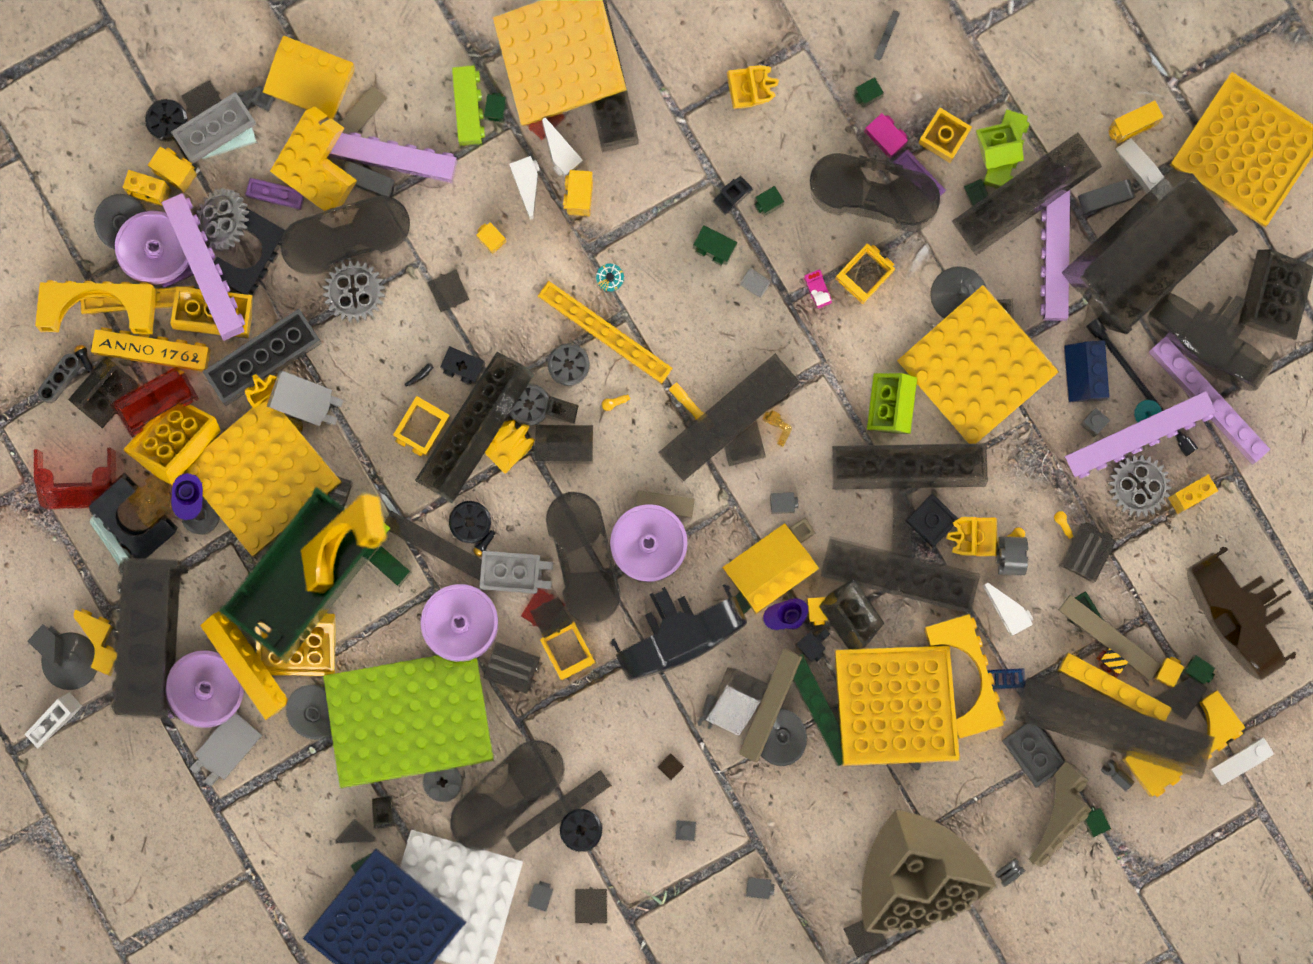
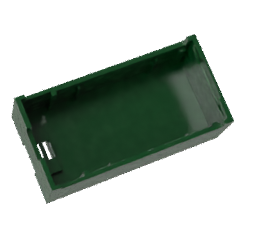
M318 487L313 490L310 498L229 601L219 610V612L285 663H288L378 548V546L374 548L359 545L356 534L351 528L342 538L335 555L333 567L334 585L324 594L307 591L301 549L345 510L343 506ZM260 620L272 629L270 633L258 624ZM256 626L268 636L264 639L253 629Z

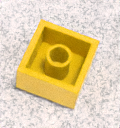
M939 108L918 144L951 163L972 127Z
M160 146L148 163V167L154 174L185 193L197 176L194 171L195 167L185 158L180 160L176 155L177 153L170 148L164 149Z
M570 170L569 175L565 176V190H568V194H564L563 205L564 209H567V215L590 216L593 172Z

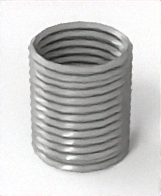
M750 268L743 277L740 286L761 298L770 285L771 280L769 281V279Z

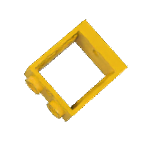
M1156 100L1114 119L1109 126L1110 130L1108 132L1111 139L1119 144L1157 126L1164 116Z
M128 170L122 187L128 195L163 207L162 202L169 199L171 189L165 181L132 170Z
M868 243L835 278L863 305L895 271L894 263L887 257L884 259L879 254L880 250L873 244L870 246ZM866 253L886 271L867 293L846 275Z
M416 396L393 434L394 438H396L395 442L403 447L406 445L413 448L412 452L420 457L422 455L428 456L451 417ZM417 407L441 420L424 448L401 435Z
M1208 474L1168 497L1177 514L1216 493L1218 489Z
M569 620L560 624V629L554 632L552 629L541 634L543 638L540 639L561 681L595 664L574 621L570 623ZM573 629L587 658L561 671L547 642Z

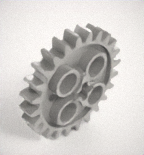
M215 189L214 193L209 192V198H203L204 204H199L202 209L196 211L199 214L198 219L201 224L198 226V229H200V232L204 231L208 239L205 242L206 246L214 250H229V246H235L234 241L240 242L239 235H245L242 229H247L244 222L249 221L248 218H245L249 211L244 210L247 204L242 203L244 198L239 197V193L229 189Z
M351 260L349 261V266L342 263V269L335 266L336 273L329 272L332 278L325 279L329 285L323 286L328 291L323 296L329 298L325 303L326 305L332 304L329 310L333 311L336 309L334 315L337 317L342 314L341 320L348 317L350 323L353 318L359 323L360 317H363L366 321L367 314L373 317L372 310L379 311L377 304L383 305L380 298L385 297V294L380 292L385 290V286H379L383 279H376L380 275L379 272L373 274V266L367 269V263L365 262L363 266H360L358 260L356 265H353ZM351 275H354L355 287L358 290L356 292L357 308H354V297L352 293H349L353 290ZM360 277L368 279L365 285L358 284ZM342 279L349 281L348 286L345 288L339 287V282ZM364 295L370 297V301L367 304L360 303V298ZM342 299H351L350 305L346 307L342 306Z
M1133 455L1132 461L1125 458V464L1122 462L1118 463L1120 469H1113L1116 475H1110L1114 482L1108 483L1109 486H1113L1109 493L1115 494L1111 500H1118L1116 507L1123 506L1121 512L1128 509L1129 516L1135 512L1136 517H1139L1142 512L1143 516L1146 517L1148 511L1153 515L1155 514L1154 508L1157 510L1162 509L1159 503L1164 505L1167 503L1163 498L1170 497L1166 491L1170 490L1171 487L1166 486V483L1170 482L1171 479H1165L1168 472L1161 471L1164 465L1158 467V460L1152 463L1150 456L1144 460V456L1141 455L1139 460H1137V457ZM1137 468H1142L1145 471L1144 477L1137 476ZM1128 473L1132 474L1135 481L1128 476ZM1123 480L1130 482L1131 488L1129 490H1125L1122 487ZM1142 482V489L1138 490L1136 487L1139 483ZM1150 482L1157 484L1158 490L1156 492H1152L1149 489ZM1145 492L1151 496V499H1148ZM1135 495H1141L1143 497L1142 504H1137L1135 502Z

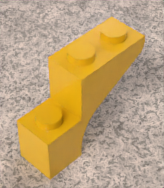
M83 608L81 611L75 609L73 613L74 619L94 645L95 656L91 668L111 677L120 658V655L116 653L117 649L108 645L104 648L113 626L109 625V620L101 616L98 619L92 617V612Z

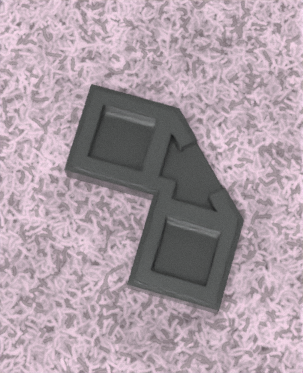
M893 10L875 53L874 59L879 61L883 57L900 15L896 10Z
M261 86L237 93L247 110L253 104L269 112L276 99L274 96L263 93L264 88Z

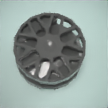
M1016 858L995 873V876L1002 880L1001 884L1004 887L1015 881L1025 872V869L1018 865L1019 861Z

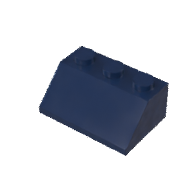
M1105 340L1065 345L1068 403L1107 400L1110 395Z

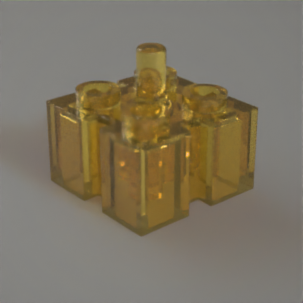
M154 474L144 480L146 485L143 487L138 485L136 491L128 497L132 506L140 508L136 513L147 527L160 518L158 516L160 513L164 512L168 515L173 512L171 505L172 493L165 492V489L169 488L166 482Z

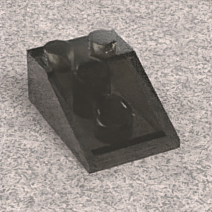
M728 667L705 721L740 736L760 704L768 683L736 668Z

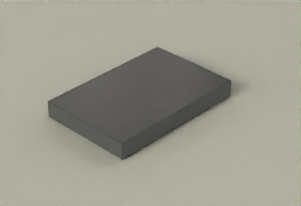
M1034 718L1001 740L1035 788L1051 778L1065 763Z

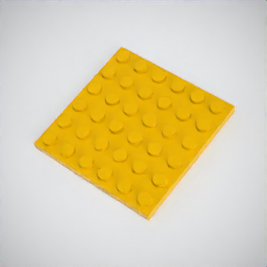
M540 0L493 17L522 126L627 90L603 0Z
M1231 72L1170 166L1263 227H1266L1313 157V124Z
M984 285L897 360L909 375L917 377V385L971 447L977 444L1059 373L1058 369Z
M269 398L257 407H252L210 443L184 472V474H193L200 479L203 487L202 496L252 557H255L284 531L310 498L316 487L328 494L341 483L340 479L287 415L267 407Z
M950 646L835 650L843 766L960 760Z

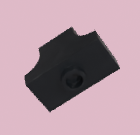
M740 175L720 191L713 200V203L724 215H727L753 191V188Z

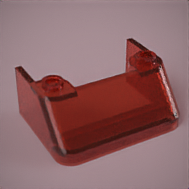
M174 367L120 397L110 405L126 432L132 438L143 431L144 423L176 405L188 406L194 400H199V397L185 373L178 367Z
M107 447V467L96 468L92 473V482L54 483L53 473L43 468V452L34 449V482L38 502L45 509H90L88 507L90 502L116 480V451L111 447Z

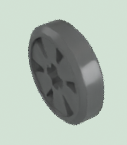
M571 343L562 344L551 352L548 358V371L557 383L564 386L577 385L588 375L590 368L589 358L580 346ZM566 360L574 362L572 369L569 370L568 367H563L566 364Z
M531 383L522 384L511 392L508 399V410L511 417L517 423L534 426L541 423L547 417L550 410V400L545 390L540 386ZM526 400L534 402L531 410L527 407L524 408L523 404H526Z

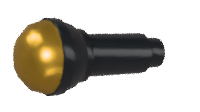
M84 345L76 346L74 354L81 359L88 373L94 371L87 356V348Z
M490 530L481 543L474 546L473 552L476 556L482 557V551H486L487 546L494 538V531Z

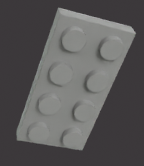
M234 92L171 133L189 161L193 164L256 125V122L237 93Z

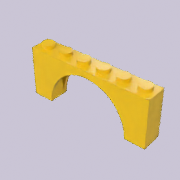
M47 280L46 282H40L35 326L40 332H59L65 314L73 305L86 297L107 296L118 300L125 306L129 316V328L134 334H153L157 290L152 284L140 282V284H132L131 282L114 284L110 281L102 283L65 281V283H58L54 280Z
M361 494L301 549L307 591L324 594L334 585L333 567L335 555L342 538L351 528L356 534L358 544L362 546L376 548L386 539L379 497Z
M970 614L924 628L929 647L946 645L960 649L973 660L979 671L980 692L978 698L966 714L956 719L958 739L1004 726L1003 721H1006L1003 710H999L997 704L1000 702L997 691L994 692L992 684H994L992 674L988 673L986 669L988 660L985 654L982 655L980 647H983L981 638L976 636L974 630L977 628L974 617H970Z
M1218 690L1213 691L1199 702L1206 716L1207 733L1202 747L1192 758L1179 764H1165L1154 760L1139 747L1122 759L1150 797L1162 795L1166 791L1164 789L1169 784L1173 786L1181 780V775L1185 772L1187 775L1197 768L1195 766L1200 761L1202 763L1206 762L1212 757L1211 753L1216 749L1218 752L1227 746L1226 742L1231 738L1235 740L1243 734L1242 730L1245 726Z

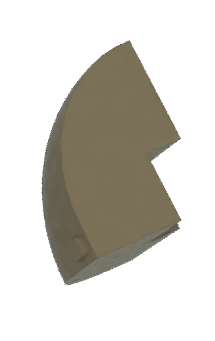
M895 809L878 833L869 853L864 871L861 907L865 931L888 934V930H899V933H905V931L916 928V930L932 927L931 923L940 920L943 923L957 917L956 913L971 909V904L978 899L982 901L996 887V883L981 858L955 833L931 819Z

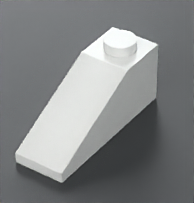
M544 118L542 125L552 163L554 164L553 169L559 176L563 175L565 177L569 175L570 170H575L582 164L583 160L552 124Z
M1129 139L1115 149L1147 195L1163 186L1167 181L1157 166L1132 139Z
M531 156L509 165L528 216L532 220L534 219L537 192V171H540L537 161H533Z
M991 584L983 585L1010 637L1033 625L1031 622L1033 617L1029 610L1025 611L1021 605Z
M70 692L65 694L52 704L25 735L38 749L80 710L82 705Z
M1259 738L1211 770L1220 784L1224 785L1274 755L1266 740Z

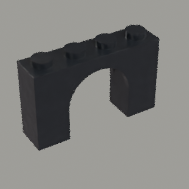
M246 208L245 210L249 211V213L245 215V218H248L249 221L244 222L247 229L243 230L261 241L262 255L260 260L252 267L244 269L237 268L219 257H216L214 264H219L223 274L220 275L222 282L226 280L228 286L240 294L254 296L259 288L257 284L260 279H264L268 274V266L277 259V251L280 246L284 247L286 244L288 233L283 228Z
M124 472L94 498L88 507L90 508V513L103 522L106 530L112 531L117 536L118 542L123 546L126 545L130 550V554L135 559L143 562L176 533L178 527L166 514L162 515L156 522L144 530L129 529L120 521L118 507L138 487Z

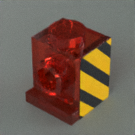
M1110 648L1106 651L1102 650L1096 657L1098 662L1101 663L1100 667L1107 673L1113 672L1111 676L1115 678L1118 677L1128 663Z

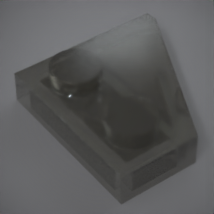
M754 422L724 447L729 467L766 458L757 422Z
M1190 677L1157 695L1154 699L1172 708L1171 711L1186 720L1207 690V687Z

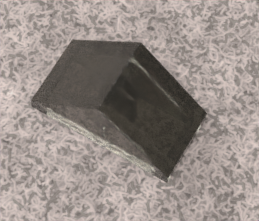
M549 396L545 417L575 424L579 405Z
M391 796L372 799L374 829L395 826Z
M354 819L336 839V844L376 841V837L359 821Z

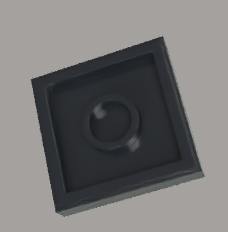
M931 493L905 521L933 548L954 526L953 522L959 518Z

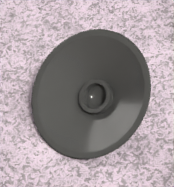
M114 194L105 198L97 207L94 216V226L98 237L105 245L115 249L116 236L121 226L132 216L146 212V209L141 202L130 195Z
M960 266L948 268L942 271L932 284L930 293L932 305L936 312L945 319L982 285L985 287L986 285L981 276L969 268Z
M68 632L60 634L58 637L63 640L62 668L60 670L42 656L41 665L43 673L51 684L60 689L76 690L82 688L97 673V670L91 668L95 656L94 645L90 639L79 633Z
M305 685L296 689L290 695L286 705V715L291 727L298 734L308 739L320 740L331 736L325 688L319 685Z
M782 708L778 713L761 754L762 758L770 764L776 766L791 765L800 759L806 749L807 732L803 722L795 713Z

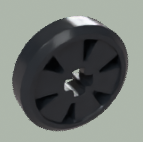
M161 99L154 102L148 108L145 116V124L150 134L154 138L166 142L176 140L171 132L188 122L187 113L182 105L171 99ZM164 116L171 118L169 120L170 123L167 125L165 122L162 123Z
M464 501L455 506L451 511L449 528L459 541L476 543L484 539L490 531L491 517L488 510L482 504L476 501ZM469 517L471 519L473 517L475 525L467 527L466 518Z
M576 809L569 812L563 818L560 825V836L563 843L571 850L585 852L591 850L599 843L602 836V824L593 812L586 809ZM578 825L586 827L587 831H585L584 836L576 834L575 830L578 829Z

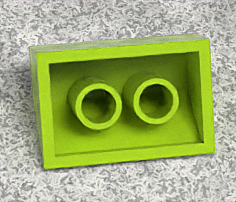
M904 373L873 374L867 430L894 434H911L917 377Z

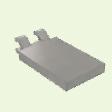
M279 370L267 407L316 426H320L321 421L329 425H335L337 418L327 415L330 405L341 407L343 400L330 396L331 389Z
M482 551L479 589L537 594L538 588L551 589L552 581H542L541 575L542 569L553 570V562L540 561V555Z
M235 713L229 720L220 724L196 752L195 756L199 759L190 767V770L197 774L204 766L211 772L204 782L212 787L219 777L224 780L263 735Z

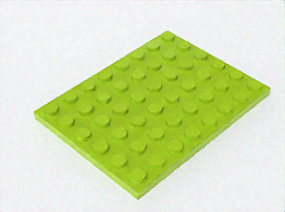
M436 655L323 676L340 788L494 761L477 658L456 662Z

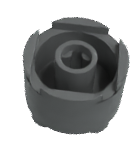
M998 537V548H1000V552H997L996 556L998 575H1025L1028 568L1027 538Z
M457 768L425 773L423 777V787L431 799L447 802L458 796L463 787V778ZM441 777L448 780L444 788H442V785H438Z

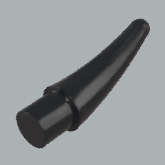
M427 363L424 368L404 385L407 387L419 382L428 376L434 367Z

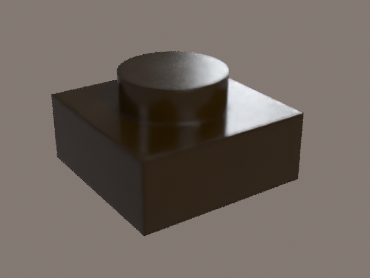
M670 753L658 768L672 780L684 766Z

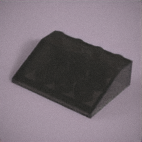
M1272 249L1257 250L1238 323L1296 340L1313 278V266Z

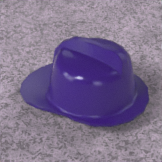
M189 473L182 474L173 483L171 505L174 514L180 519H193L201 511L203 487L197 476Z
M798 598L774 604L765 610L763 622L768 628L773 630L798 629L807 617L808 606L805 601Z

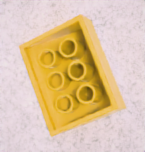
M283 35L275 53L263 93L305 110L315 106L325 113L328 119L334 120L355 71L354 63Z
M172 396L123 450L156 477L173 485L176 478L187 470L221 430L215 417Z
M785 523L722 567L755 614L819 569Z
M335 614L324 615L288 663H285L256 640L257 655L271 675L324 676L335 674ZM261 620L259 621L258 624L261 627H263L266 631H268L269 633L272 631V629L268 627L265 623H263ZM256 627V633L265 639L268 635Z

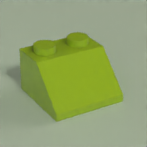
M1013 122L976 130L982 159L987 169L1024 161L1022 141Z

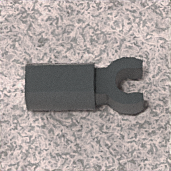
M707 694L702 710L704 715L699 719L698 726H701L703 720H707L709 722L708 729L712 727L711 717L715 716L720 700L719 697Z
M1110 759L1107 764L1111 769L1104 765L1101 771L1105 775H1110L1111 779L1126 792L1134 784V781L1123 770L1118 769L1116 762Z

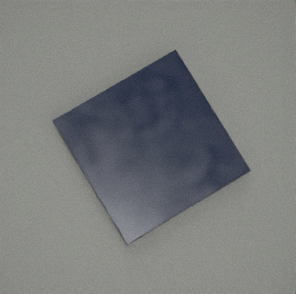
M376 848L303 939L334 964H433L467 921Z

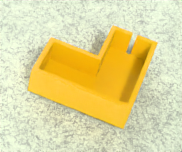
M313 106L302 115L270 172L331 216L341 209L357 180L327 159L345 128L331 118L320 125L319 123L328 116Z

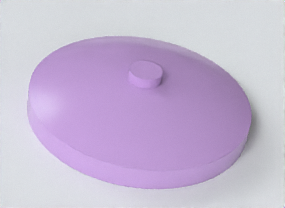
M146 211L129 218L117 233L115 255L118 264L129 277L138 282L154 285L170 282L180 276L189 264L170 220L164 212Z
M640 505L625 512L616 522L610 539L611 553L617 566L629 577L644 582L659 581L673 574L682 564L687 551L686 531L679 518L670 510L657 505Z
M464 584L450 585L437 591L427 601L421 615V631L429 648L438 656L456 662L469 661L486 652L494 642L498 631V615L490 598L481 590Z
M196 651L183 656L173 665L166 680L165 693L171 710L179 719L192 726L207 728L226 722L236 713L242 702L244 689L219 653Z

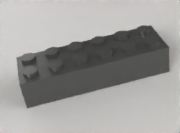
M297 309L204 370L203 374L222 403L228 406L245 394L244 390L247 387L255 386L252 378L253 375L257 374L264 381L268 375H275L279 370L295 362L322 344V342L300 309Z

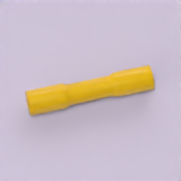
M677 382L669 388L673 396L685 406L706 432L715 426Z

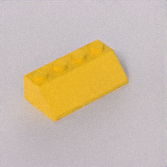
M176 286L170 322L173 330L220 335L201 290ZM228 293L229 298L234 297L238 306L235 309L237 315L241 314L245 325L242 326L245 332L233 337L249 338L253 296Z

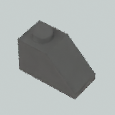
M42 624L27 642L51 665L60 670L63 660V640L58 637L60 633L54 627L50 626L48 628Z

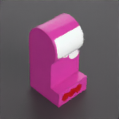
M819 269L805 275L803 278L817 309L832 304L821 270Z

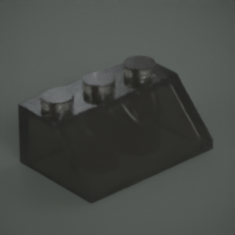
M105 356L68 400L103 429L140 385Z
M536 425L535 463L593 464V425Z
M855 579L848 581L829 593L819 605V608L849 650L866 648L884 624Z

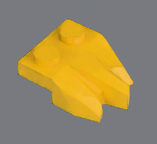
M762 65L749 66L747 69L729 70L726 72L733 109L754 107L767 103L776 96L774 92L770 91V88L778 86L779 79L767 76L771 72V67Z
M257 374L252 376L255 386L247 387L244 391L248 402L253 408L270 397L277 378L276 376L268 375L264 381Z
M513 419L503 422L481 443L479 448L506 474L530 451L535 439L525 438L530 426L523 424L516 429L515 420Z
M960 517L953 522L958 531L950 532L946 539L958 543L957 546L953 547L952 553L965 556H997L996 517Z

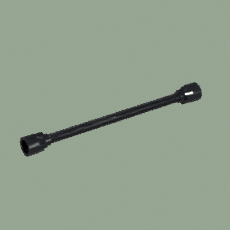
M1096 318L1086 327L1095 338L1098 337L1100 341L1105 340L1106 347H1108L1121 367L1126 370L1125 372L1129 374L1128 376L1132 378L1131 380H1133L1145 398L1159 404L1145 384L1140 381L1141 379L1137 377L1138 375H1136L1123 355L1115 348L1116 346L1112 344L1113 342L1109 340L1108 334L1105 332L1106 328L1101 320ZM1178 429V434L1175 435L1179 443L1177 445L1187 457L1197 450L1198 447L1189 436L1186 437Z

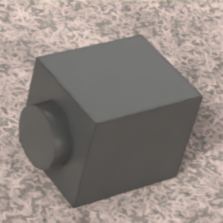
M1095 408L1080 425L1095 437L1110 420Z
M794 492L771 493V514L795 513V508H798V497H794Z
M677 820L675 840L695 841L696 822Z
M748 877L746 897L770 899V895L774 896L775 884H771V879Z
M540 881L539 884L535 883L528 906L546 912L554 890L550 888L551 884Z

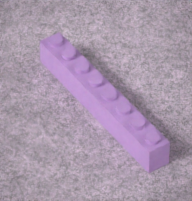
M350 132V135L342 133L328 156L449 183L453 182L457 159L451 153L443 152L442 154H437L435 150L424 148L423 151L416 149L417 147L414 145L406 144L405 146H400L398 142L387 140V143L381 142L379 138L369 136L368 139L362 138L360 134Z
M1047 167L1045 172H1042V184H1045V191H1042L1041 202H1045V210L1041 211V221H1044V229H1041V240H1044V247H1041V259H1044V266H1041L1040 276L1044 278V285L1040 286V296H1043V304H1040V315H1043L1044 321H1066L1069 309L1070 167Z
M183 193L163 201L162 205L223 341L245 332L242 327L245 325L241 314L237 315L235 311L238 308L235 299L228 296L227 292L230 291L226 280L222 282L220 275L223 274L219 264L215 265L212 260L216 258L211 247L207 249L205 244L208 239L204 231L200 232L198 226L201 225L197 215H192L190 209H193L190 199H185Z
M1166 336L1149 351L1153 358L1190 398L1205 391L1207 392L1216 411L1213 413L1214 417L1211 418V421L1252 465L1270 450Z
M1205 391L1065 456L1074 477L1079 476L1081 479L1090 475L1089 471L1094 468L1099 471L1107 467V462L1114 460L1116 463L1125 459L1124 454L1132 452V454H1136L1142 451V446L1148 443L1151 447L1161 442L1159 438L1167 435V438L1178 434V429L1184 427L1185 430L1196 426L1195 422L1200 419L1205 422L1213 418V413L1216 411Z

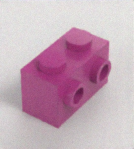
M881 113L865 128L864 132L891 159L907 144V135L902 129L898 130L893 125L894 121L890 116H885Z

